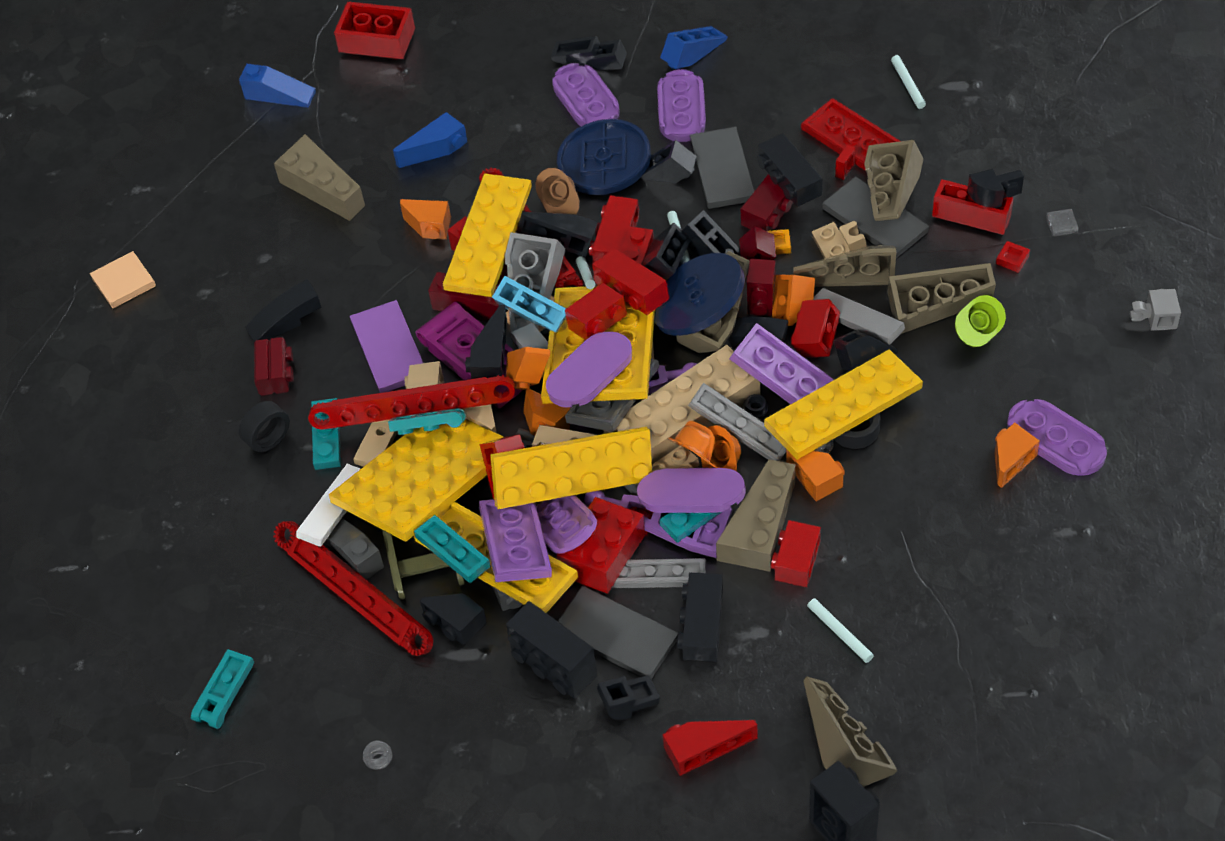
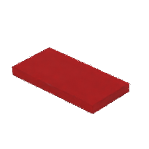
M833 98L801 123V130L841 154L846 145L855 147V164L865 170L864 163L869 145L900 142L894 136Z

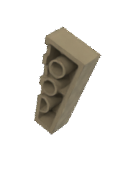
M306 135L302 136L274 162L281 184L349 221L365 207L361 187Z
M991 263L889 276L887 294L892 317L904 322L905 330L901 333L903 334L959 313L978 296L988 295L993 297L996 283Z
M770 459L767 461L716 542L717 561L771 572L772 557L778 547L779 534L783 529L795 485V464Z

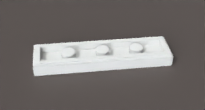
M346 464L298 528L296 538L320 547L323 545L347 512L331 503L328 494L358 472L360 468Z

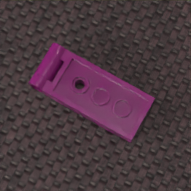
M453 302L417 329L415 334L418 340L425 347H428L434 356L463 380L471 379V373H466V357H470L471 346L485 326L465 311L457 302ZM506 344V349H505V364H504V376H505V377H506L507 353H508V352H511V351H514V350H513L510 346H508L507 344ZM498 385L495 387L496 392L499 391V393L502 392V394L503 392L506 393V391L509 389L504 385ZM515 389V394L513 398L516 397L523 390ZM509 401L503 403H496L493 405L496 408L500 409Z

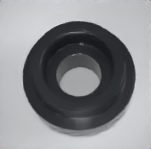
M753 394L744 401L743 409L757 419H761L767 415L769 404L762 395Z

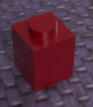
M754 226L739 239L741 257L749 261L750 259L774 260L776 258L773 234Z

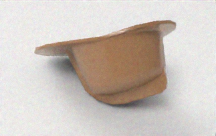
M557 168L543 170L538 175L535 184L537 195L547 213L577 215L579 198L573 180Z

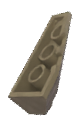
M914 140L868 146L864 165L868 175L867 181L871 192L870 198L875 221L899 219L920 177L923 157Z
M894 245L863 247L793 267V275L815 278L814 287L888 285L889 276H895L896 248Z
M728 251L726 254L735 258L742 267L746 283L750 261ZM743 290L735 305L720 320L699 332L676 336L677 342L698 353L721 349L733 332Z
M807 676L803 681L822 763L825 768H829L839 760L846 768L850 767L854 770L859 778V783L863 787L894 775L898 770L886 750L879 742L873 744L864 734L867 728L862 722H857L846 713L849 707L827 682Z

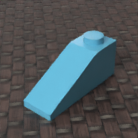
M504 276L492 296L499 305H505V309L555 333L558 332L566 318V308Z

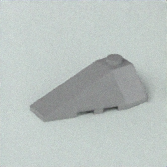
M510 232L505 253L508 278L550 300L560 273L565 248L557 239ZM509 311L511 332L533 323ZM533 323L539 329L540 325Z

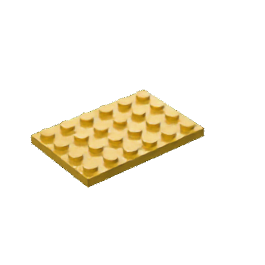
M587 287L555 288L554 302L564 308H568L593 289H588ZM625 302L627 315L604 331L617 332L629 339L632 346V360L592 401L648 399L655 310L649 315H645L641 311L633 309L630 304ZM566 318L557 333L551 330L549 332L547 349H550V356L544 369L541 392L543 404L553 403L546 390L548 376L585 341L568 329Z
M467 419L456 428H452L448 424H441L439 429L424 431L423 427L413 428V433L402 436L328 494L330 502L407 542L415 535L414 531L434 515L438 516L487 475L479 444L503 438V436Z

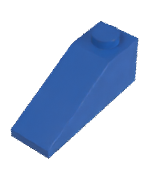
M712 26L668 33L660 58L666 61L669 67L674 69L692 66L725 42L728 36Z
M246 64L239 79L244 98L248 100L309 108L316 92L315 88L268 66Z
M445 112L393 149L396 165L401 168L450 155L467 143L465 126Z

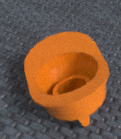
M688 421L674 439L667 438L677 445L694 452L713 467L719 468L711 462L715 438L712 431L706 426L694 421Z
M719 425L709 426L708 429L712 431L715 438L711 462L719 468H728L737 472V461L741 455L739 441L725 428ZM701 458L702 468H715Z

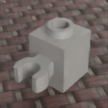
M1175 289L1149 290L1146 303L1142 301L1132 302L1133 311H1130L1132 321H1142L1148 318L1151 331L1177 329L1181 310Z

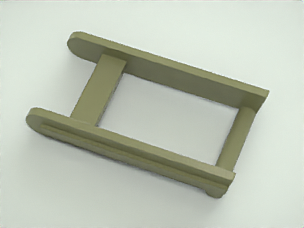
M383 530L395 591H398L400 600L406 599L402 583L403 577L449 567L434 553L398 561L393 535ZM456 572L459 586L464 585L463 577Z

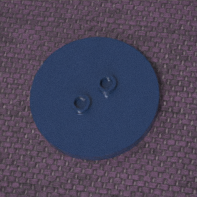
M618 119L597 120L579 127L566 137L557 153L558 169L573 180L576 191L590 195L610 194L629 187L645 173L651 160V148L646 134L633 123Z
M724 253L702 255L682 264L666 280L669 300L655 309L654 323L662 332L675 336L693 334L713 325L725 316L739 299L745 283L742 267L735 258Z

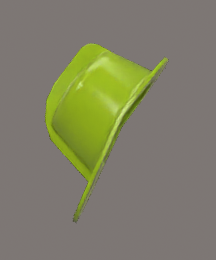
M988 295L978 296L968 303L956 316L955 329L957 335L966 345L972 347L983 346L1004 326L1006 320L1005 309L995 297Z

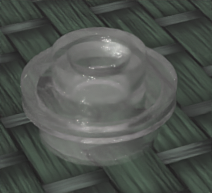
M382 741L370 742L363 752L365 764L375 770L386 767L392 759L390 746ZM376 754L383 755L378 759H373Z

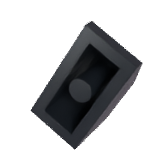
M675 140L651 155L650 164L640 178L643 180L677 183L684 178H689L693 174L696 155Z

